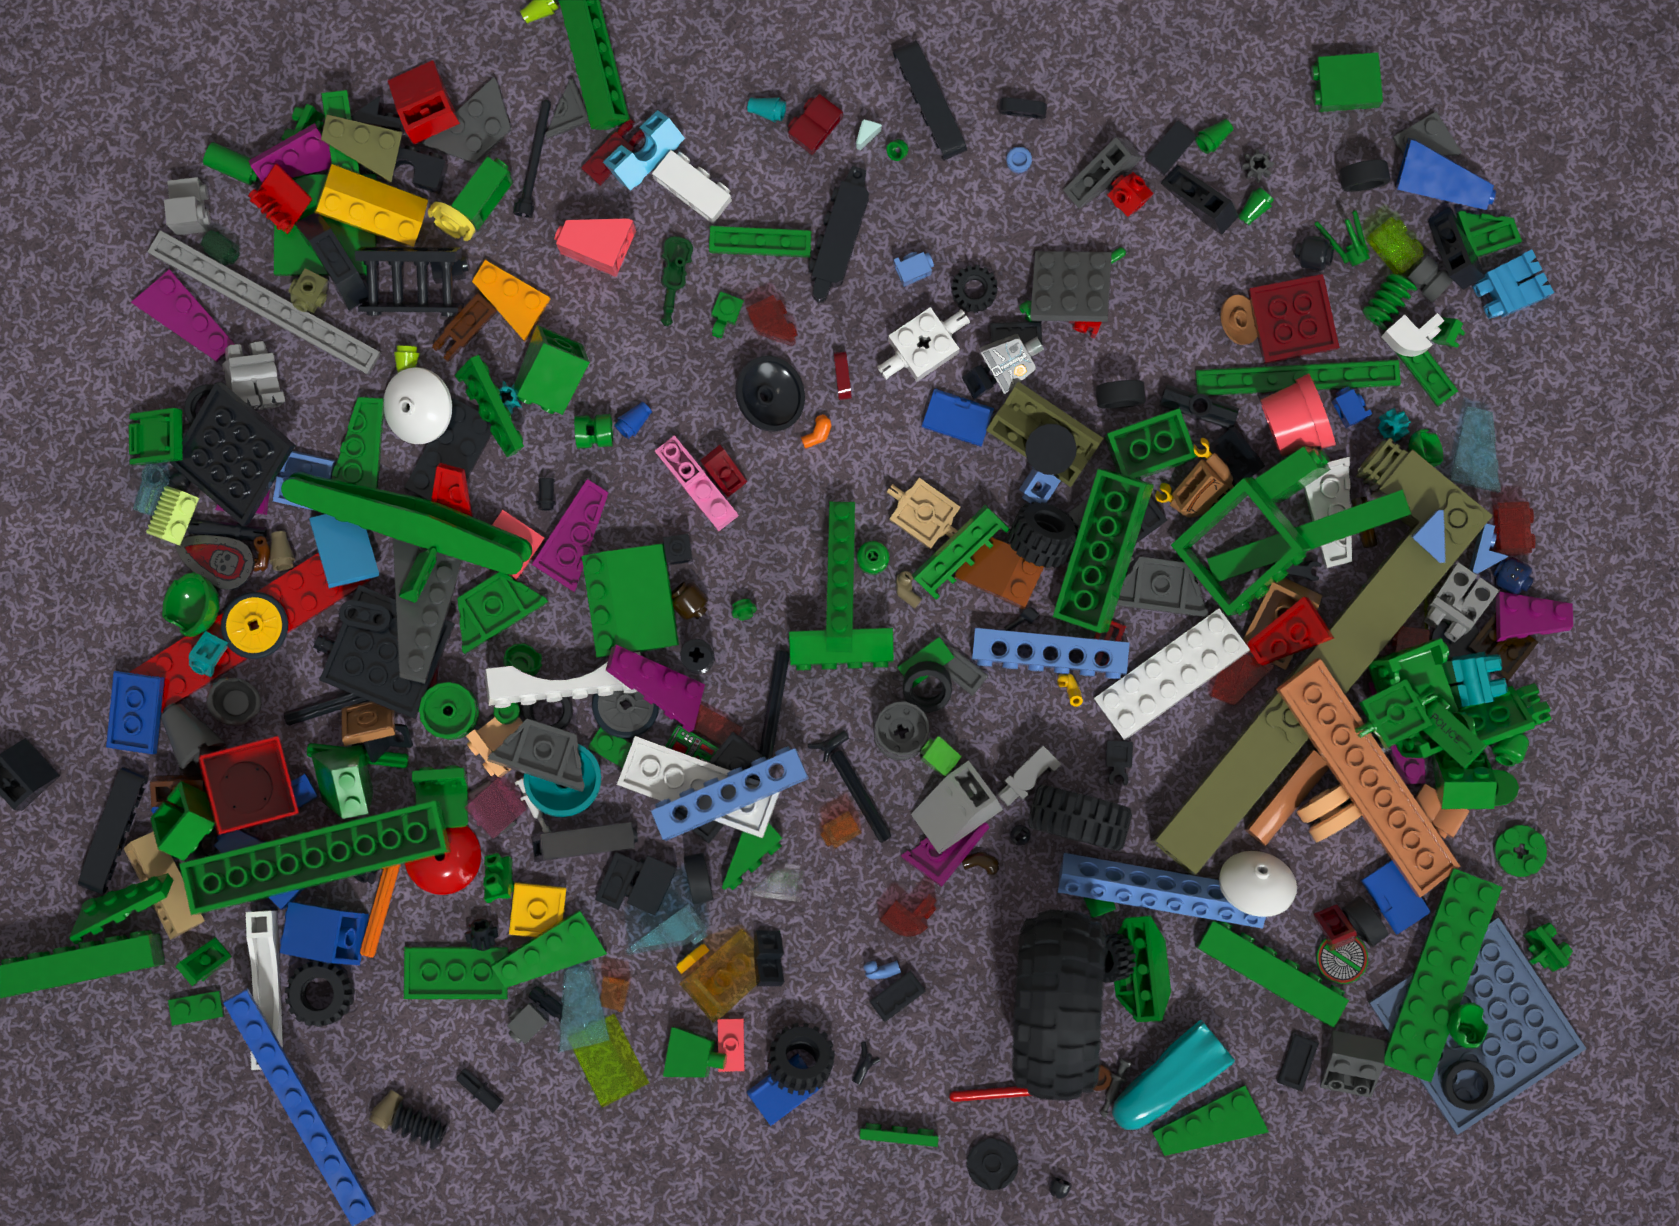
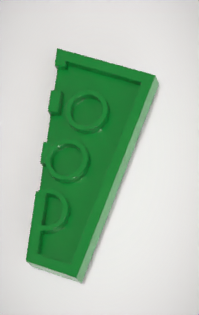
M479 355L474 356L455 374L458 382L464 381L468 387L465 393L470 400L475 399L479 404L478 413L483 421L491 423L490 431L508 458L517 454L524 447L523 438L520 432L515 429L511 421V413L504 406L500 398V391L493 384L489 376L488 366L485 362H482Z
M579 909L491 964V967L503 986L508 988L606 955L607 952Z
M1245 1085L1152 1131L1164 1156L1269 1132Z

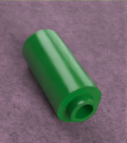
M215 142L208 146L203 158L204 166L248 185H252L254 182L257 183L260 180L249 164V160L252 158Z

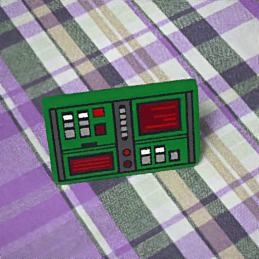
M677 725L665 746L705 762H709L719 749L694 733L687 732L680 725Z

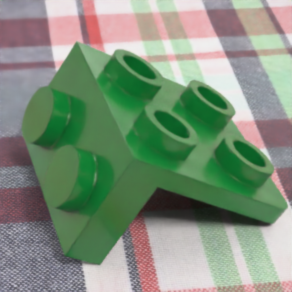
M450 765L446 766L445 769L435 770L432 767H422L419 771H412V782L416 789V805L439 801L446 828L465 827L468 825V777L464 768Z

